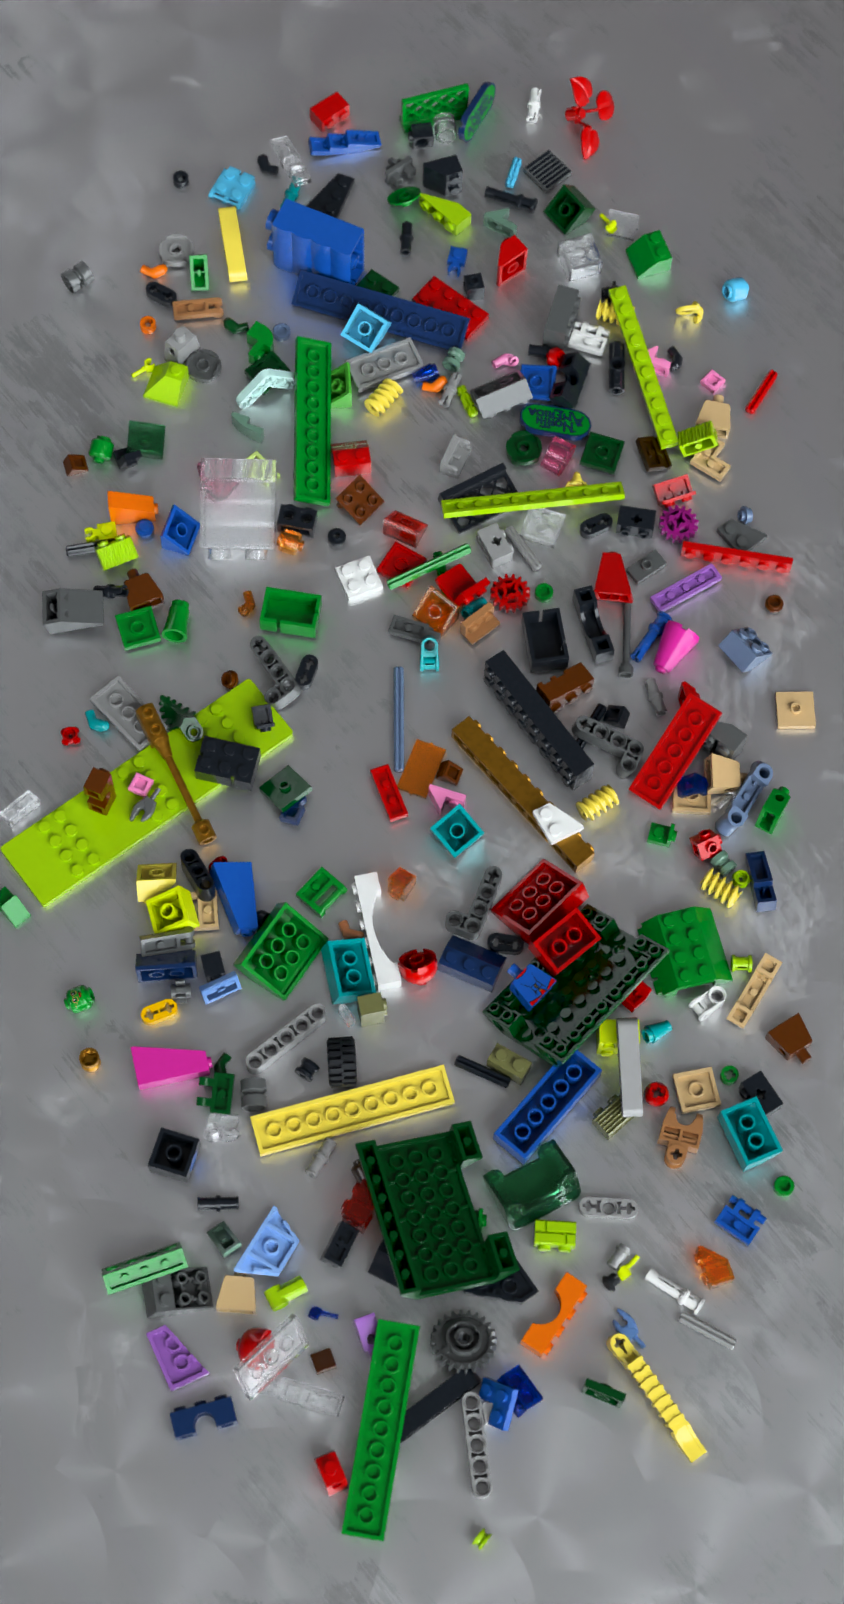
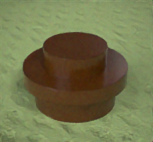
M771 595L765 601V607L771 613L780 612L784 605L782 598L778 595Z
M233 670L224 672L221 677L222 685L227 689L235 688L238 684L237 673Z

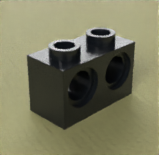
M281 504L277 520V532L313 538L318 520L317 510L310 507H296L293 504Z

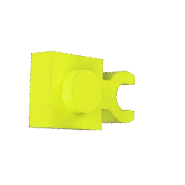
M115 521L97 524V529L91 527L84 529L85 534H92V536L86 537V542H92L96 539H111L117 536Z

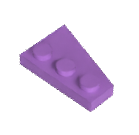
M166 1325L146 1333L171 1392L210 1374Z

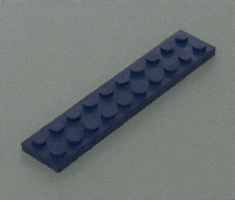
M300 270L291 305L347 321L357 304H362L392 322L387 331L388 333L406 338L411 337L413 340L447 350L451 347H457L462 350L471 319L304 270Z

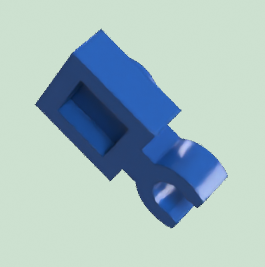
M451 246L447 265H449L447 274L449 276L453 270L457 271V277L461 275V267H465L468 249Z

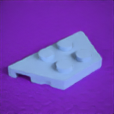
M276 1206L272 1207L234 1268L235 1272L279 1276L300 1240L290 1230L286 1220L282 1219Z

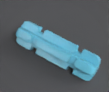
M513 158L508 177L505 181L506 188H514L519 168L522 164L521 158Z

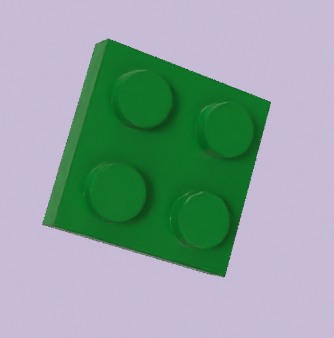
M151 606L115 615L125 651L161 641Z

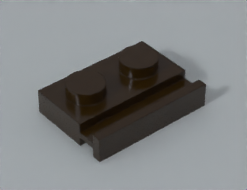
M648 436L636 439L635 443L647 472L661 471L663 469L670 470L672 467L667 450H661L657 437Z

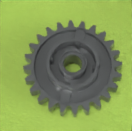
M460 1309L458 1315L451 1311V1317L444 1314V1319H438L437 1325L433 1326V1332H431L430 1339H432L430 1340V1347H432V1354H436L435 1360H442V1367L449 1365L448 1371L456 1368V1373H459L461 1369L464 1370L465 1374H467L468 1369L475 1373L477 1366L483 1369L484 1363L489 1364L490 1358L494 1357V1351H496L497 1346L495 1344L497 1337L494 1336L495 1329H490L491 1322L485 1323V1317L479 1319L478 1312L471 1315L470 1310L463 1314V1311ZM460 1340H465L467 1343H461Z

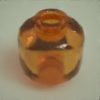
M285 529L280 531L276 545H278L279 551L295 555L297 551H302L305 541H302L301 533Z

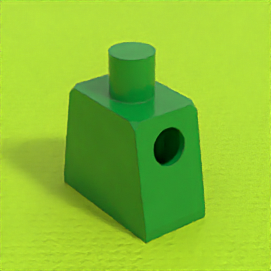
M781 786L779 789L774 788L755 824L756 827L771 835L791 798L790 792L786 787Z

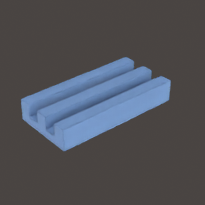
M233 971L200 986L199 989L207 1005L242 989L236 972Z

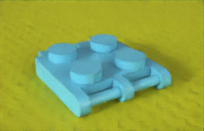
M229 166L228 169L224 168L210 190L208 197L217 198L222 203L236 206V209L241 210L255 187V176L243 172L241 175V170Z

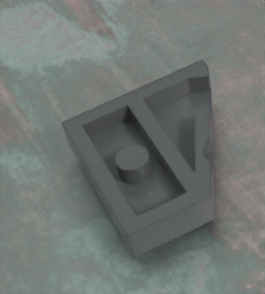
M733 519L718 527L716 531L730 548L750 551L767 539L765 533Z

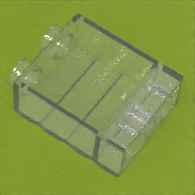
M201 458L200 548L208 549V559L230 560V550H245V560H267V551H276L277 461L268 459Z

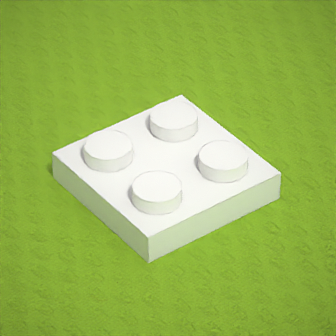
M370 556L335 567V572L348 601L383 590L382 582Z

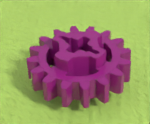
M675 505V509L669 506L668 512L664 510L659 518L658 528L661 529L660 534H666L665 539L671 538L672 543L678 540L679 544H682L683 539L689 542V538H694L695 532L698 530L699 520L696 519V513L691 514L692 509L685 510L684 505L682 508Z

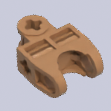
M670 1106L661 1125L657 1144L667 1146L664 1156V1162L667 1167L678 1169L683 1165L687 1152L697 1153L703 1132L702 1114L697 1113L696 1118L691 1124L682 1125L677 1121L676 1107ZM673 1154H677V1160L673 1159Z

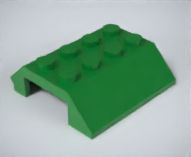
M694 906L656 915L641 923L642 927L637 929L639 936L643 934L670 950V953L650 973L652 979L658 978V980L653 982L657 995H663L666 998L676 995L678 990L713 982L714 986L733 982L710 908Z

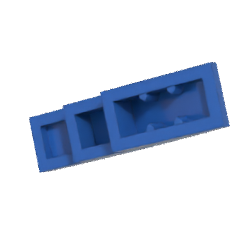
M346 130L344 134L328 133L326 138L309 137L308 145L311 155H341L381 148V141L378 131Z

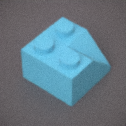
M357 304L340 335L372 353L384 338L392 322L364 305Z

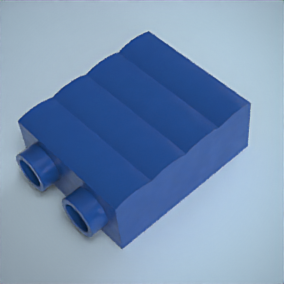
M285 199L279 211L272 209L269 213L265 227L267 230L272 231L267 242V249L273 251L274 265L287 272H293L297 276H299L300 270H304L352 285L357 284L364 271L363 228L289 199Z

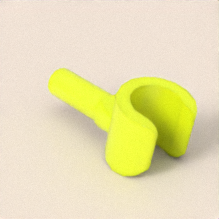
M603 213L599 215L607 224L605 226L607 232L613 234L617 230L616 221L609 220Z
M145 359L144 366L132 373L131 376L134 378L145 371L153 372L155 363L150 365L152 359Z
M637 1254L618 1270L617 1274L622 1281L632 1275L629 1268L640 1258Z

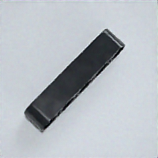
M461 1369L459 1373L454 1374L406 1410L401 1443L460 1400L467 1392L476 1388L482 1382L477 1373L468 1369L467 1374H465L464 1370Z

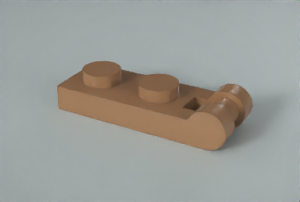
M219 297L172 301L174 320L206 317L222 318L224 316L223 309L221 308L223 305L222 299Z

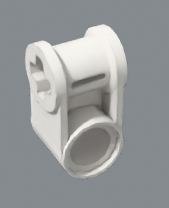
M714 986L692 1000L688 1007L696 1012L699 1016V1021H703L724 1004L726 991L720 986ZM719 994L722 999L716 1001L712 998V995Z

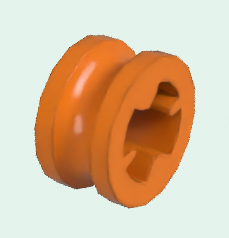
M145 316L140 320V328L144 334H152L156 330V321L151 316Z

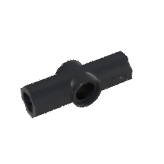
M621 341L609 343V393L613 395H620L625 391V343Z

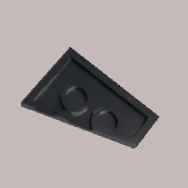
M338 173L310 201L307 207L338 219L354 185V178Z

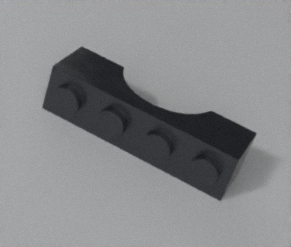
M592 585L575 589L572 600L594 663L598 664L613 660L615 650L609 634L605 632L602 626L597 599Z

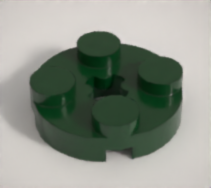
M523 430L513 433L511 438L507 440L506 455L513 465L527 466L539 461L542 443L538 436L535 437L528 431ZM522 445H525V448H529L526 451L520 450Z

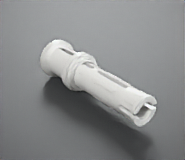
M652 1268L645 1277V1280L677 1299L679 1305H685L694 1311L693 1314L697 1315L706 1300L691 1293L689 1288L684 1290Z

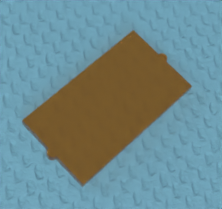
M417 739L398 782V789L409 793L410 796L415 795L426 799L429 785L435 779L446 749Z

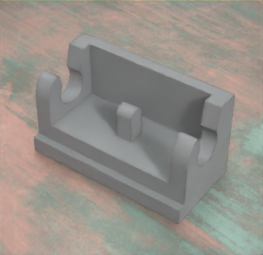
M453 434L440 462V473L456 479L459 478L472 448L469 446L470 442Z

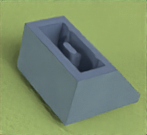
M749 627L732 630L718 645L742 672L751 671L773 654L769 650V646L757 637L755 630Z

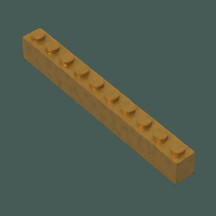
M468 716L452 729L451 737L548 842L532 812L548 803L554 804L551 801H547L543 797L542 791L531 784L530 778L518 770V765L506 757L503 748L495 745L491 735L484 733L479 722ZM579 832L550 845L575 873L590 863L595 854L593 847L588 842L585 843L582 840Z

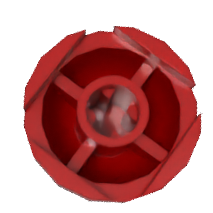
M417 949L404 953L399 957L398 963L401 976L409 983L425 985L434 978L438 970L436 953L429 949H423V952H417Z
M266 1328L248 1329L236 1343L239 1359L246 1367L262 1371L267 1367L270 1361V1357H266L268 1348L273 1349L272 1331Z

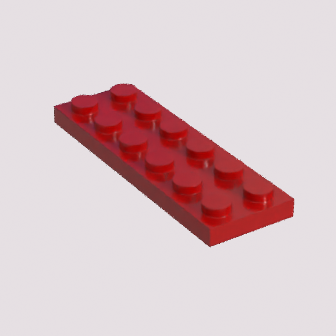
M689 693L628 790L659 810H662L723 713L694 694Z

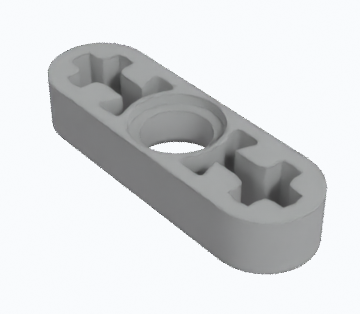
M584 1197L579 1203V1212L585 1217L633 1219L638 1212V1205L631 1199ZM586 1202H590V1206H597V1202H600V1213L596 1212L597 1208H591L590 1211H586V1208L583 1206ZM605 1203H611L614 1206L612 1213L604 1212L603 1205ZM617 1203L621 1204L620 1208H626L627 1205H630L634 1209L630 1214H627L626 1210H620V1214H616L618 1210Z

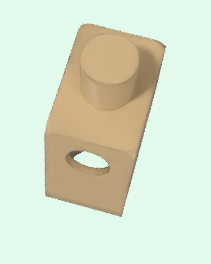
M716 394L713 396L712 401L705 400L696 425L712 421L717 437L728 439L730 432V405L723 403L724 397L722 395Z
M713 753L703 760L705 794L733 793L740 787L748 775L747 773L740 772V763L736 760Z
M235 1271L234 1276L225 1275L216 1303L217 1312L256 1315L254 1278L246 1277L247 1273Z

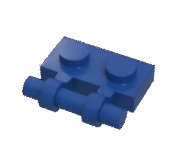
M732 1195L729 1202L735 1205V1207L731 1209L725 1205L714 1223L749 1246L760 1229L753 1223L756 1220L763 1225L767 1218L760 1214L761 1211L757 1208L753 1209L747 1205L744 1199H739ZM742 1210L751 1217L747 1220L738 1212Z

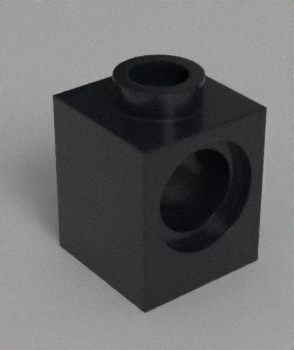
M431 122L411 124L408 140L412 142L413 149L434 146Z
M481 273L465 275L463 278L464 294L470 301L484 299L485 286Z
M220 951L200 955L207 983L226 975Z

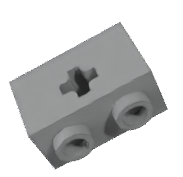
M497 522L477 530L476 540L492 569L512 561L514 548L510 542H507L506 534L503 528H499Z

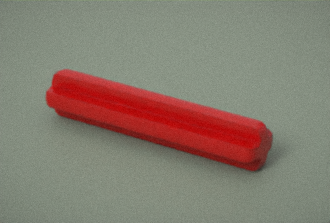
M773 370L768 371L746 405V412L750 414L755 412L777 378V372Z

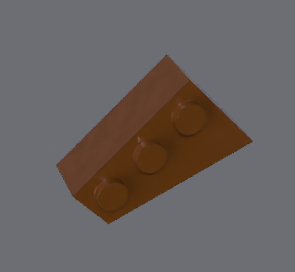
M580 662L564 670L563 675L557 678L554 675L550 677V682L546 684L538 683L536 691L554 714H557L566 704L574 703L581 694L589 693L593 689L595 679Z

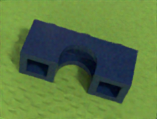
M220 1395L214 1398L215 1401L206 1403V1400L198 1401L190 1408H186V1406L174 1408V1412L169 1414L176 1441L197 1436L195 1426L197 1420L202 1416L212 1417L216 1422L218 1430L237 1425L238 1422L231 1396Z

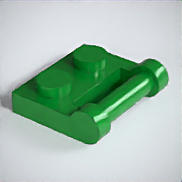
M321 867L296 893V897L314 911L318 917L322 918L326 914L325 911L341 895H344L348 889ZM333 885L336 890L319 907L316 902Z

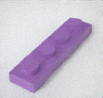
M711 563L651 596L650 601L658 612H665L722 580V576Z

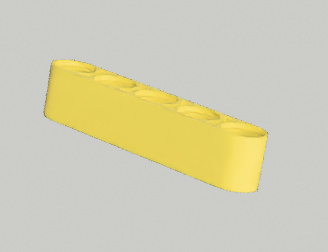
M236 206L218 208L229 282L246 281L247 273Z

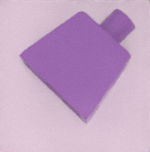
M375 1313L352 1320L363 1352L368 1351L371 1359L374 1343L369 1344L367 1337L368 1335H373L375 1339L378 1324Z

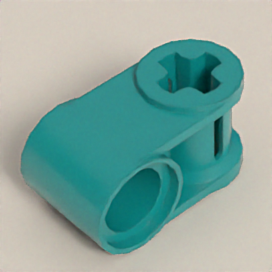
M426 635L421 640L420 672L424 670L439 671L437 639L432 635ZM427 640H432L435 645L433 648L427 649L424 643Z

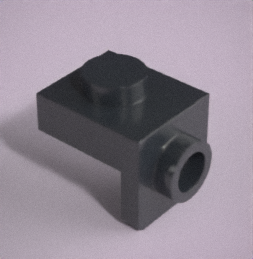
M129 447L113 452L119 469L124 467L131 468L137 465L138 461L142 458L140 450L131 452Z
M265 704L251 707L254 728L260 729V733L271 731V727L275 726L271 705Z

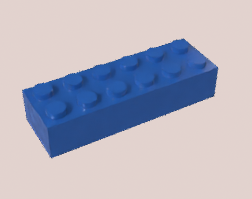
M576 1050L563 1065L559 1067L552 1066L495 1131L493 1140L524 1165L598 1080L602 1069L580 1051Z

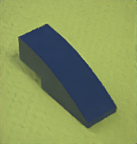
M765 851L745 853L756 911L776 910L777 899Z

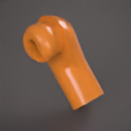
M159 264L153 268L143 265L140 273L157 279L165 275L168 268L165 264Z
M439 376L433 383L423 381L422 390L438 393L447 384V378Z

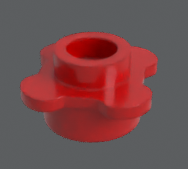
M66 727L60 732L63 736L61 742L64 746L73 743L77 745L81 741L78 737V727Z

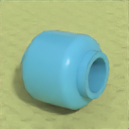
M741 277L726 280L722 287L724 298L730 302L744 300L749 291L748 283Z

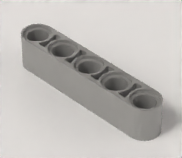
M322 1004L311 1005L249 1053L246 1057L248 1072L254 1075L260 1074L326 1022L325 1007ZM321 1012L323 1015L320 1018H314L312 1014ZM299 1024H305L307 1025V1028L305 1030H299L297 1029V1026ZM284 1036H290L292 1038L289 1042H283L281 1040V1038ZM268 1048H274L276 1050V1052L271 1055L267 1054L265 1051ZM258 1060L260 1064L257 1067H253L250 1065V1062Z
M637 1017L617 1018L616 1030L622 1118L642 1117L643 1100Z
M470 1391L463 1396L461 1407L471 1488L476 1498L485 1499L489 1496L492 1485L480 1396ZM468 1398H474L477 1405L470 1408L466 1405L465 1401ZM476 1419L480 1426L472 1429L468 1426V1421ZM478 1440L482 1443V1448L474 1450L471 1448L470 1443ZM475 1462H482L485 1469L482 1472L475 1471L473 1468ZM484 1483L488 1488L487 1492L483 1494L477 1492L476 1485Z

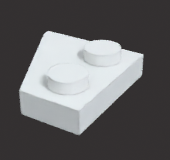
M551 803L532 812L550 845L584 829L581 823Z

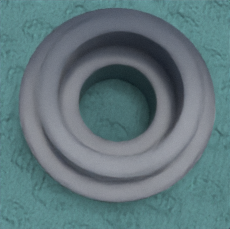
M742 506L737 514L738 520L742 524L751 522L753 519L752 509Z

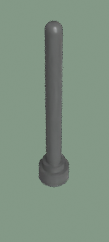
M624 603L623 658L618 669V675L621 678L633 677L634 671L630 663L631 603Z

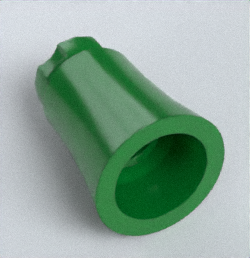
M179 599L172 601L165 626L161 633L164 639L175 643L187 640L188 602Z

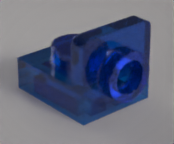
M696 772L683 776L677 785L678 797L685 798L697 793L702 796L707 795L708 782L706 777Z

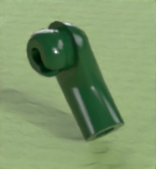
M224 1052L215 1063L214 1072L226 1073V1065L232 1059L227 1053Z

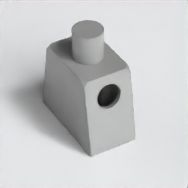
M184 326L177 328L174 334L165 342L164 360L184 364L191 353H196L200 349L195 334Z

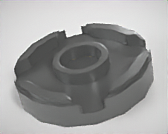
M201 349L196 353L193 352L186 360L189 377L196 382L208 383L220 375L221 361L219 356L211 350Z

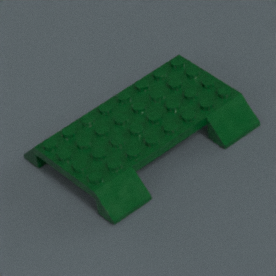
M471 1121L452 1124L448 1132L378 1146L375 1140L355 1144L400 1296L415 1300L496 1283L519 1271V1265L507 1231L490 1234L484 1241L463 1177L462 1169L483 1157Z

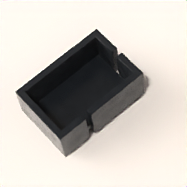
M560 608L543 610L542 622H539V610L523 612L521 624L531 673L568 668L569 654L567 644L565 643L566 639Z
M204 736L200 755L194 770L196 779L232 786L231 777H234L236 788L252 791L261 759L260 748Z

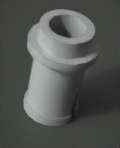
M622 1243L619 1246L616 1245V1251L606 1263L616 1271H618L626 1256H630L629 1252L631 1250Z

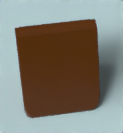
M68 454L63 460L67 476L89 471L84 455Z
M450 760L443 761L435 778L457 786L463 768Z
M330 1348L310 1355L317 1375L337 1368Z

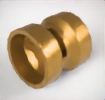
M85 1048L81 1051L79 1060L82 1068L87 1072L97 1071L101 1065L98 1052L93 1048Z

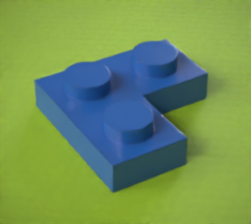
M483 1377L479 1396L481 1399L493 1403L488 1424L502 1431H508L519 1389L492 1378Z

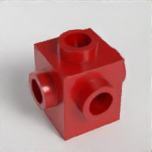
M711 829L702 830L697 835L689 838L694 855L702 861L707 858H713L722 851L720 845L722 844L721 837Z

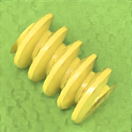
M600 299L596 319L599 320L603 316V322H606L609 318L611 324L616 319V323L619 326L612 302L609 305L608 299H605L603 303H601Z
M388 378L384 379L378 388L369 395V398L364 401L366 409L374 416L379 417V413L384 414L385 409L390 407L389 403L393 404L394 399L399 397L398 394L403 393V389L396 381Z
M607 784V786H602L600 790H595L594 794H589L588 798L584 797L582 802H576V808L585 821H587V818L593 821L594 813L600 817V809L606 813V806L612 809V802L618 805L619 800L616 792Z
M712 867L700 882V884L702 883L701 889L706 890L709 888V895L715 892L714 898L718 899L721 897L720 903L722 904L728 901L727 908H731L743 891L738 892V885L732 888L733 881L726 884V876L719 879L720 872L713 875L714 868Z

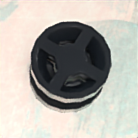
M303 1057L301 1060L302 1064L295 1069V1073L304 1080L311 1082L314 1073L318 1072L320 1067L312 1060Z

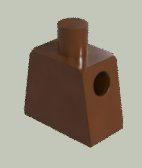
M131 569L127 572L129 579L123 583L127 586L125 589H129L127 601L130 611L148 606L153 608L164 604L163 593L149 573L139 575L137 569Z
M799 1013L767 1033L765 1039L786 1060L797 1056L800 1062L804 1064L812 1058L806 1049L810 1047L813 1041Z

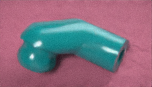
M94 710L85 712L89 727L92 730L103 732L109 729V722L97 719Z

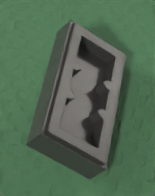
M655 549L628 567L626 572L638 585L665 567L667 562Z

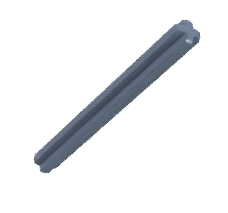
M396 666L393 670L394 771L403 772L404 668Z

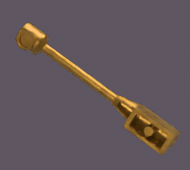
M153 703L142 705L136 710V717L151 748H156L166 761L195 821L191 827L200 846L211 843L217 836L210 821L201 818L173 760L169 736Z

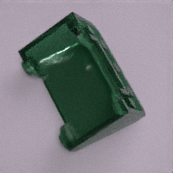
M554 1139L543 1143L539 1147L538 1158L506 1175H503L501 1170H491L483 1175L488 1190L512 1230L520 1229L534 1222L535 1219L537 1220L574 1201L581 1193L577 1172Z

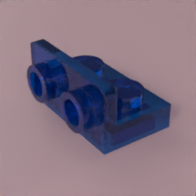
M520 1365L509 1370L497 1380L519 1389L513 1411L517 1418L544 1399Z

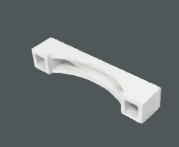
M377 872L354 876V883H351L353 895L357 894L358 901H355L357 913L361 912L362 919H359L361 931L365 930L366 937L363 938H365L367 949L369 948L370 952L368 956L370 966L374 970V974H372L374 984L377 985L378 991L401 987L398 963H393L386 956L374 932L372 921L373 908L376 898L381 896Z

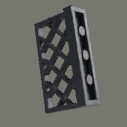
M501 463L439 493L438 501L441 505V500L465 498L468 494L477 497L487 496L480 494L483 487L492 488L491 495H493L494 489L504 492V494L516 493L518 491L508 476L504 463ZM504 477L507 482L506 489L496 486L497 480ZM504 512L485 514L481 519L473 516H463V518L469 519V523L462 528L458 523L459 517L450 519L458 533L461 534Z

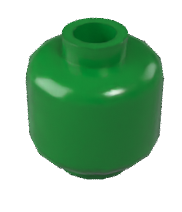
M98 435L97 438L91 440L89 456L93 458V462L104 464V461L111 460L114 449L111 439Z

